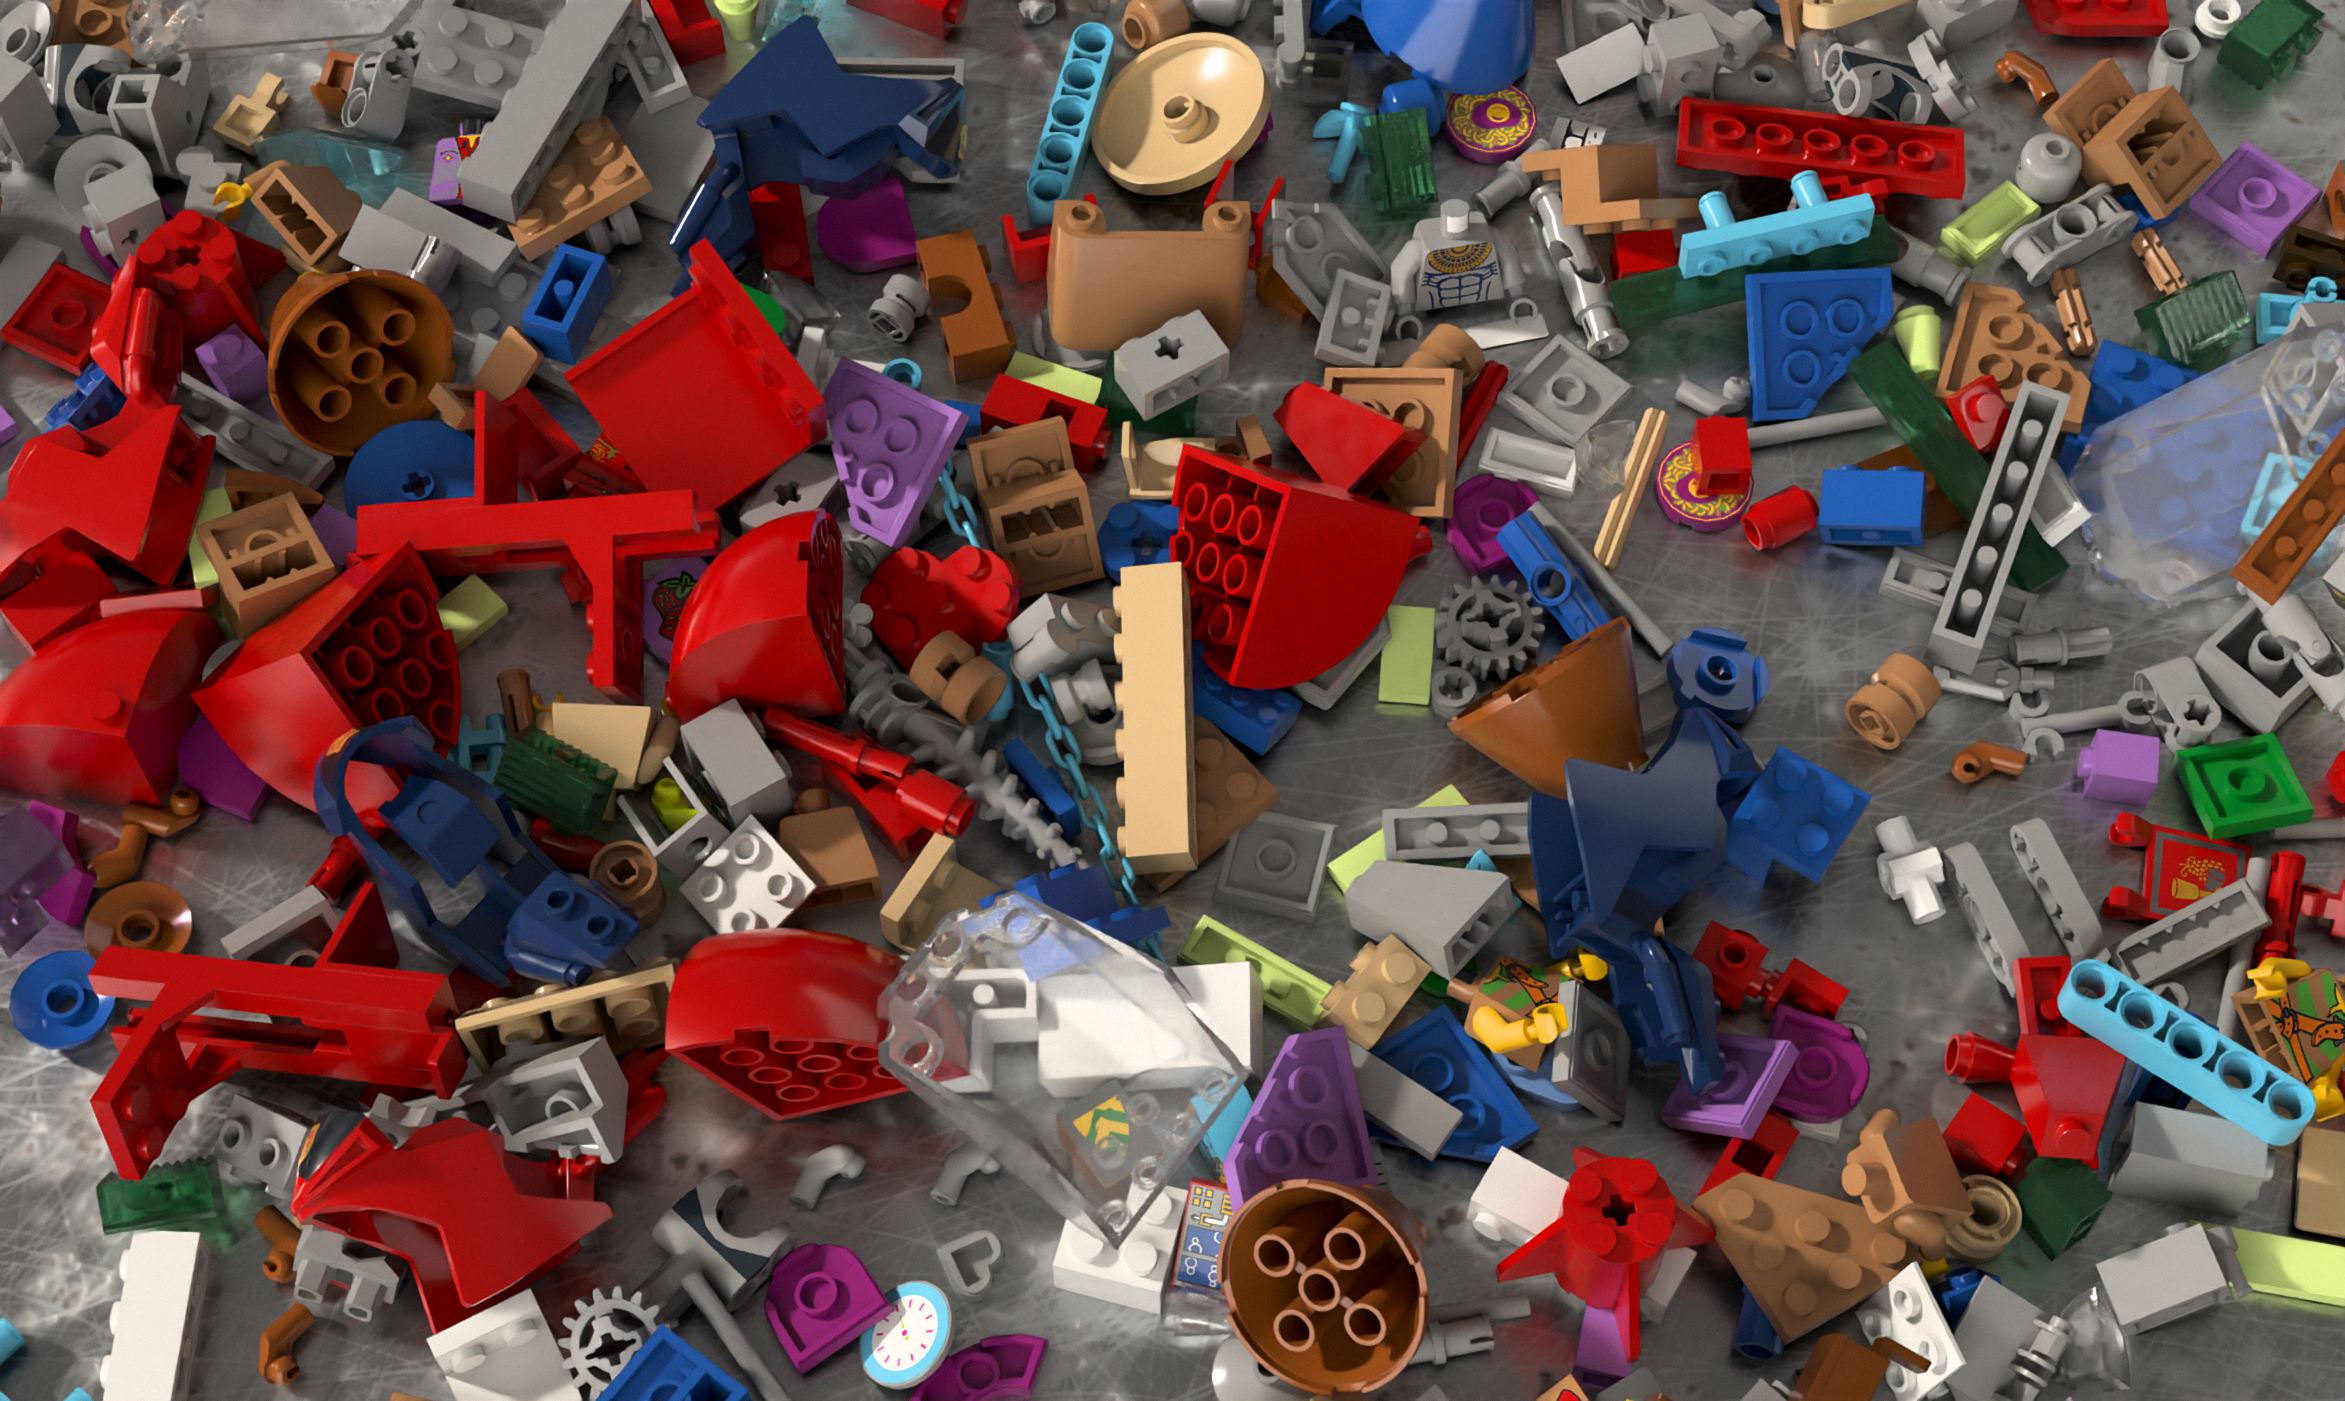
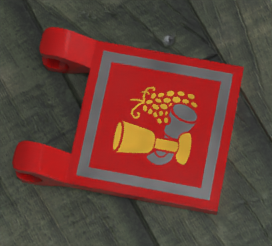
M2120 813L2116 818V823H2112L2109 828V841L2114 845L2122 847L2146 846L2142 895L2126 887H2113L2109 896L2103 900L2102 913L2105 918L2112 920H2141L2156 923L2246 877L2249 859L2252 858V846L2222 839L2211 841L2209 836L2151 824L2135 814Z

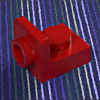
M1794 957L1784 973L1775 969L1763 986L1760 996L1766 999L1761 1017L1770 1022L1774 1017L1778 1003L1783 1004L1787 1000L1793 1004L1795 1009L1836 1021L1842 1012L1850 990Z

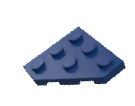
M1891 267L1757 273L1744 276L1752 422L1804 419L1818 404L1817 401L1833 382H1837L1862 353L1861 350L1893 317Z
M1445 1003L1368 1051L1463 1113L1462 1121L1439 1151V1154L1492 1163L1501 1146L1515 1151L1538 1136L1539 1126L1473 1039L1467 1035L1463 1026ZM1365 1118L1370 1141L1410 1148Z

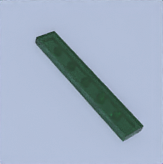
M1882 213L1873 216L1869 237L1862 238L1852 244L1844 245L1840 243L1818 248L1804 255L1792 254L1770 259L1760 265H1743L1722 270L1712 276L1699 275L1684 279L1679 265L1609 282L1608 295L1622 329L1627 330L1745 300L1744 276L1748 274L1872 268L1898 261L1900 249Z
M1889 340L1851 360L1846 370L1923 467L1933 475L1935 482L1971 525L1991 470L1989 464ZM2029 517L2009 575L2021 589L2033 593L2063 575L2070 565L2055 547L2052 548L2042 538Z

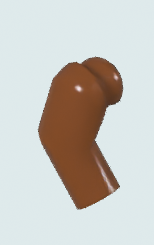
M1980 740L1955 755L1951 763V770L1954 777L1963 783L1975 782L1994 770L2020 777L2027 753Z
M190 788L177 789L170 797V804L160 809L130 802L123 812L122 824L123 826L137 825L145 828L150 834L168 837L197 821L202 811V807L199 804V795Z
M125 825L116 849L96 855L82 864L84 869L96 877L93 887L100 889L108 888L130 880L136 875L150 834L145 828L137 825Z
M295 1303L266 1328L260 1336L259 1371L270 1384L276 1383L280 1386H287L293 1383L299 1375L300 1367L297 1366V1359L292 1357V1343L315 1323L310 1310L301 1303Z

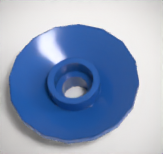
M79 950L57 951L38 958L21 972L11 990L9 1012L14 1027L29 1043L47 1050L71 1049L90 1041L107 1026L116 1009L117 997L95 995L88 978V973L96 962L90 954ZM77 1002L72 1010L60 1013L64 1004Z

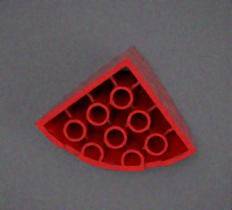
M1183 443L1172 495L1171 507L1179 509L1178 534L1170 536V563L1182 562L1190 580L1192 639L1203 641L1206 648L1201 658L1214 673L1232 686L1250 689L1288 687L1308 681L1328 671L1356 650L1384 616L1400 586L1411 550L1416 543L1417 530L1421 518L1379 501L1311 478L1229 454Z
M824 508L785 515L748 531L732 542L713 560L693 587L676 628L670 660L669 681L665 683L667 708L669 712H676L682 726L733 698L737 700L745 714L753 711L760 722L763 721L764 715L772 705H776L801 717L846 713L842 534L833 515L826 513Z
M410 540L388 548L382 553L360 562L294 603L241 644L190 694L218 734L247 767L278 792L316 813L318 812L313 798L315 765L323 751L335 739L351 729L374 725L388 719L414 715L430 731L436 741L432 750L447 759L449 748L457 745L459 735L461 682L453 633L451 629H443L440 615L434 602L441 599L423 560ZM349 760L344 777L345 796L360 821L366 822L371 827H388L381 820L377 809L386 800L391 802L403 789L402 784L411 775L416 774L405 766H396L391 769L383 765Z
M160 609L129 612L103 618L78 627L34 652L0 683V787L126 807L130 802L156 809L168 805L179 773L177 753L182 738L187 730L196 722L200 710L190 694L202 683L204 667L211 655L220 648L224 637L218 623L212 616L200 611Z
M794 928L753 929L711 936L699 941L689 950L683 958L672 984L666 1017L665 1051L777 1122L969 1077L967 1050L962 1028L953 1007L937 984L923 971L898 955L856 938L830 932Z

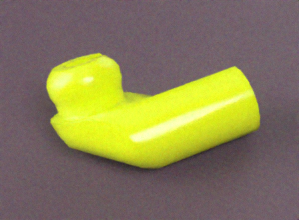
M663 778L654 785V794L651 797L652 807L663 825L668 830L676 832L697 815L698 812L696 809H691L675 779Z

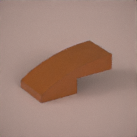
M226 469L224 487L234 511L292 491L307 518L314 517L325 503L323 495L296 481L263 472Z

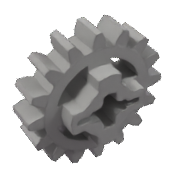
M1493 574L1489 584L1482 585L1477 575L1472 576L1469 589L1456 583L1453 585L1452 598L1447 596L1441 598L1439 613H1436L1434 629L1437 630L1436 647L1446 648L1445 662L1447 664L1460 660L1462 662L1461 668L1470 672L1472 668L1478 669L1481 681L1487 680L1489 671H1496L1498 676L1505 680L1507 679L1510 666H1513L1522 673L1525 671L1527 658H1537L1539 642L1543 641L1545 626L1541 624L1542 607H1532L1533 597L1530 591L1518 595L1516 593L1518 582L1512 580L1506 587L1499 586L1498 575ZM1468 608L1471 609L1470 612L1463 613V612H1464L1465 610H1467ZM1518 634H1522L1520 639L1517 641ZM1517 641L1514 645L1508 648V643Z
M623 1281L614 1287L613 1292L607 1284L593 1290V1298L585 1295L574 1302L579 1313H571L563 1318L562 1323L572 1330V1334L558 1339V1346L570 1349L571 1356L566 1358L561 1363L562 1369L573 1367L577 1369L579 1374L572 1383L574 1388H578L586 1383L592 1386L589 1400L596 1401L661 1324L671 1331L679 1326L678 1320L664 1321L661 1316L668 1306L665 1300L655 1305H651L648 1302L650 1288L644 1287L634 1295H631L629 1282ZM630 1312L636 1315L639 1319L631 1316ZM592 1325L595 1332L588 1344L589 1330ZM633 1338L636 1339V1342L627 1346V1349H617L614 1347L606 1350L604 1348L614 1342V1340L623 1339L627 1341Z

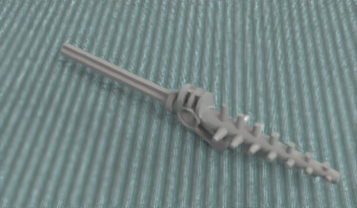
M721 525L722 552L736 538ZM845 638V675L852 681L851 693L855 696L849 709V716L859 725H864L865 732L871 736H876L877 743L884 748L893 747L902 742H912L918 748L908 755L915 758V763L933 760V774L947 781L956 779L957 785L968 791V797L980 800L978 812L980 819L991 821L1002 818L1004 820L1002 834L1008 837L1011 836L1014 840L1026 838V851L1035 853L1037 850V856L1040 859L1049 858L1051 860V869L1055 870L1078 861L1081 870L1091 867L1081 857L1082 850L1079 847L1072 848L1060 836L1063 833V828L1058 823H1051L1049 825L1039 816L1044 811V807L1037 799L1031 798L1026 803L1018 795L1025 789V784L1022 781H1018V777L1015 774H1009L1005 781L998 775L999 772L1006 768V762L1003 759L996 760V751L990 749L983 758L979 756L989 728V722L985 717L974 725H963L942 708V699L934 701L910 683L909 674L893 675V669L884 660L875 659L870 661Z

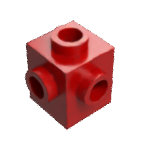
M1713 920L1710 921L1691 955L1710 969L1713 977L1714 995L1718 996L1721 1008L1728 1007L1738 1013L1747 996L1757 1000L1771 972L1763 968L1769 948L1761 945L1757 938L1750 933L1738 929L1731 930Z

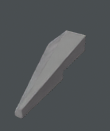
M602 1036L459 1083L450 1100L438 1099L435 1091L402 1102V1104L415 1108L429 1106L438 1109L436 1123L453 1117H462L504 1136L505 1150L529 1153L535 1148L556 1150L561 1158L573 1159L580 1154L600 1156L602 1163L610 1164L615 1163L623 1156L629 1084L605 1037Z

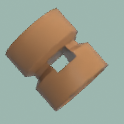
M1447 323L1438 324L1419 345V351H1415L1400 368H1455L1464 371L1462 388H1465L1484 367L1485 357L1477 342L1466 332Z
M951 630L941 632L924 646L916 657L909 674L910 683L934 701L942 699V708L965 726L976 724L994 708L1000 700L1008 681L1007 673L983 655L976 656L975 648Z
M1894 653L1872 674L1871 685L1863 684L1848 700L1845 706V713L1852 727L1864 739L1882 749L1892 750L1898 747L1914 729L1916 721L1923 719L1941 698L1942 691L1936 677L1924 664L1906 654Z
M624 840L615 841L604 846L594 856L589 867V879L599 880L631 905L638 917V923H640L642 928L641 931L652 927L664 912L666 893L657 861L650 850L641 843Z

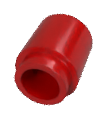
M1791 485L1752 504L1749 507V512L1741 516V524L1748 541L1755 549L1762 550L1767 547L1773 550L1816 528V517L1819 516V508L1815 498L1808 490L1802 491L1796 485Z
M923 768L919 769L914 776L909 773L904 776L894 798V801L900 804L898 809L899 816L941 836L943 834L946 836L950 834L956 838L961 837L967 829L977 805L976 800L968 797L966 789Z

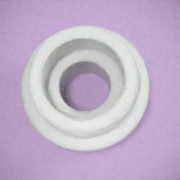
M2206 0L2198 7L2195 15V23L2199 30L2215 39H2227L2234 36L2240 30L2243 22L2241 8L2236 0Z

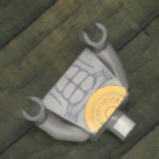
M1450 199L1442 203L1441 217L1420 220L1415 225L1413 238L1406 242L1391 264L1392 305H1397V313L1394 314L1389 327L1392 336L1401 341V326L1404 322L1411 321L1410 331L1412 338L1416 341L1421 338L1423 324L1412 315V304L1415 312L1501 299L1504 298V290L1509 289L1511 296L1506 304V311L1511 320L1518 324L1514 310L1518 304L1524 302L1529 303L1533 319H1536L1538 307L1533 299L1524 293L1522 285L1527 282L1517 248L1500 228L1488 227L1483 213L1478 211L1470 212L1467 202L1460 199Z

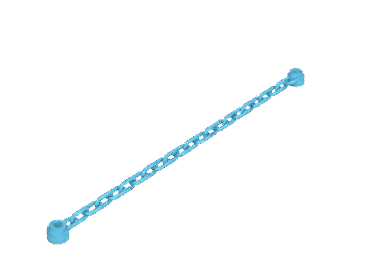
M901 358L889 362L884 367L883 375L897 382H907L910 384V388L921 393L922 373L915 362ZM949 457L945 464L946 468H943L938 478L946 495L943 502V510L954 533L965 537L968 545L981 548L975 535L978 529L977 517L967 497L956 493L950 479L953 472V464ZM959 501L963 504L971 522L970 524L968 521H963L962 529L958 526L951 507L953 509L959 508ZM1007 638L1004 643L1009 644L1013 648L1012 643ZM1043 673L1038 675L1047 693V696L1044 694L1039 695V702L1036 701L1028 682H1023L1019 679L1029 704L1034 709L1041 710L1049 728L1046 731L1045 740L1058 767L1068 770L1075 789L1072 792L1071 798L1077 805L1079 818L1086 828L1095 831L1102 849L1099 852L1098 859L1099 863L1103 865L1111 887L1116 891L1122 892L1128 907L1138 904L1139 902L1132 889L1136 880L1135 872L1127 858L1120 857L1118 845L1112 844L1105 828L1109 818L1107 809L1096 787L1086 784L1078 767L1082 759L1081 751L1070 728L1059 724L1052 709L1056 697L1047 675ZM1062 733L1065 734L1074 754L1073 757L1072 754L1067 753L1064 758L1065 761L1062 760L1053 740V737L1055 740H1060ZM1089 793H1091L1101 815L1100 817L1096 813L1093 814L1091 821H1089L1079 799L1080 797L1082 800H1087ZM1115 853L1119 855L1128 876L1127 878L1125 875H1120L1118 882H1116L1106 860L1107 857L1108 860L1113 861L1116 857ZM1141 906L1143 912L1150 910L1145 906ZM1161 931L1154 933L1155 939L1147 937L1146 945L1142 939L1134 942L1140 951L1149 953L1155 968L1167 967L1160 952L1163 944ZM1219 1088L1192 1089V1091L1201 1098Z

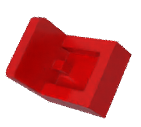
M1983 375L1945 398L1961 434L1951 441L1954 451H1974L1975 455L1989 452L2000 445V437L2004 434L2011 413L1994 375Z

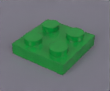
M2274 733L2176 750L2173 765L2211 841L2311 822L2314 808Z

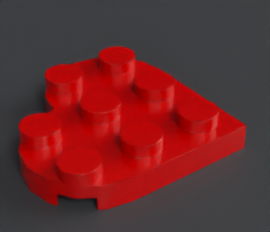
M2023 0L2028 15L2033 19V28L2043 35L2055 33L2073 37H2160L2169 27L2165 0Z
M965 545L944 560L937 554L911 547H902L879 565L869 584L862 590L860 603L871 607L873 618L870 623L876 635L906 672L910 674L911 667L924 646L943 631L951 630L975 648L976 656L981 655L984 642L989 643V645L999 641L1004 642L1009 637L1006 629L1008 624L1021 614V612H1017L1020 600L1018 585L1023 586V581L1015 565L1003 555L994 551Z

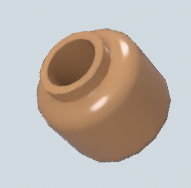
M1131 0L1124 11L1121 25L1122 32L1128 44L1143 53L1147 49L1168 39L1189 34L1191 11L1184 0Z

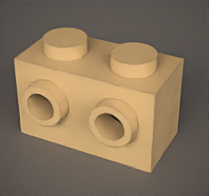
M1392 934L1377 946L1369 941L1358 952L1349 965L1355 970L1346 983L1338 980L1319 1003L1325 1010L1311 1027L1313 1030L1324 1029L1328 1026L1344 1025L1348 1039L1365 1050L1373 1047L1432 969V967Z

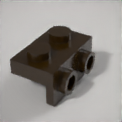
M2290 224L2272 278L2286 282L2296 288L2307 289L2311 279L2326 277L2334 281L2337 286L2335 292L2337 293L2336 300H2345V240Z

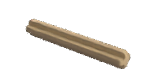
M1655 407L1645 410L1592 552V556L1610 575L1615 572L1670 422V415L1666 411H1659Z

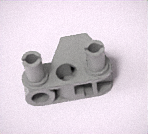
M171 48L154 56L146 68H131L129 72L119 74L116 78L107 81V88L109 93H111L107 112L115 136L130 142L139 149L148 161L153 177H169L170 179L177 180L181 179L176 167V158L185 148L195 146L209 97L210 75L208 67L202 58L190 57L189 53L183 49Z

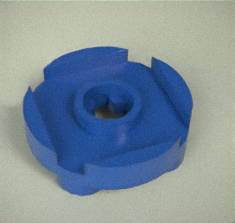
M1140 500L1128 504L1118 503L1112 506L1108 511L1107 519L1101 525L1097 535L1105 576L1107 572L1112 579L1117 581V586H1121V567L1170 563L1169 541L1170 536L1178 534V508L1171 507L1172 504L1153 500ZM1142 540H1151L1153 543L1158 544L1159 547L1152 548L1151 555H1141V549L1134 547V545Z
M1715 627L1696 629L1690 637L1684 639L1682 637L1677 642L1667 661L1666 672L1668 682L1674 691L1673 702L1679 709L1690 707L1708 708L1724 722L1737 724L1746 722L1752 712L1760 705L1769 689L1770 676L1766 662L1760 654L1755 660L1753 655L1745 649L1748 642L1733 632ZM1712 668L1718 669L1720 677L1727 680L1715 678L1710 673V670Z

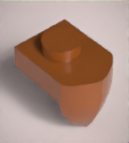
M330 50L319 82H313L310 90L318 105L339 121L342 120V108L348 96L354 63L360 55ZM376 64L367 65L366 68L375 67Z

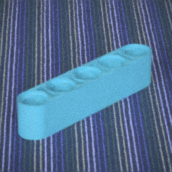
M1098 22L1082 24L1076 28L1072 35L1028 177V218L1035 228L1052 224L1055 200L1076 199L1091 149V134L1103 93L1111 82L1114 72L1113 34L1106 25Z
M2086 959L2078 962L2071 969L2057 998L2058 1008L2064 1018L2252 1135L2273 1146H2285L2293 1143L2314 1116L2316 1110L2315 1097L2311 1090L2302 1082L2110 965L2099 960ZM2077 987L2091 989L2096 993L2098 999L2085 997L2079 992ZM2125 1016H2133L2140 1019L2145 1024L2146 1029L2132 1026ZM2174 1046L2188 1048L2193 1053L2195 1059L2181 1056ZM2224 1076L2237 1078L2242 1083L2244 1089L2232 1087L2226 1082ZM2273 1106L2286 1108L2292 1114L2294 1120L2281 1117L2276 1113Z

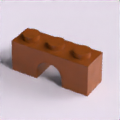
M971 228L915 241L918 270L924 288L931 296L932 303L930 307L950 302L959 303L967 307L960 313L940 318L943 347L955 384L1006 371L1011 362L1010 350L1017 349V341L1011 321L1002 322L999 311L1004 310V302L999 284L997 282L990 284L986 274L992 270L985 244L977 246Z

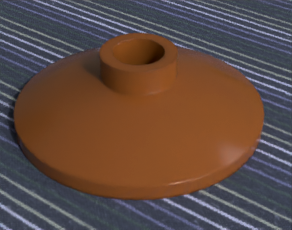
M152 881L126 883L104 894L91 908L84 926L85 944L95 962L107 945L183 954L192 936V915L184 898L174 889L164 884ZM138 934H151L142 941H133Z

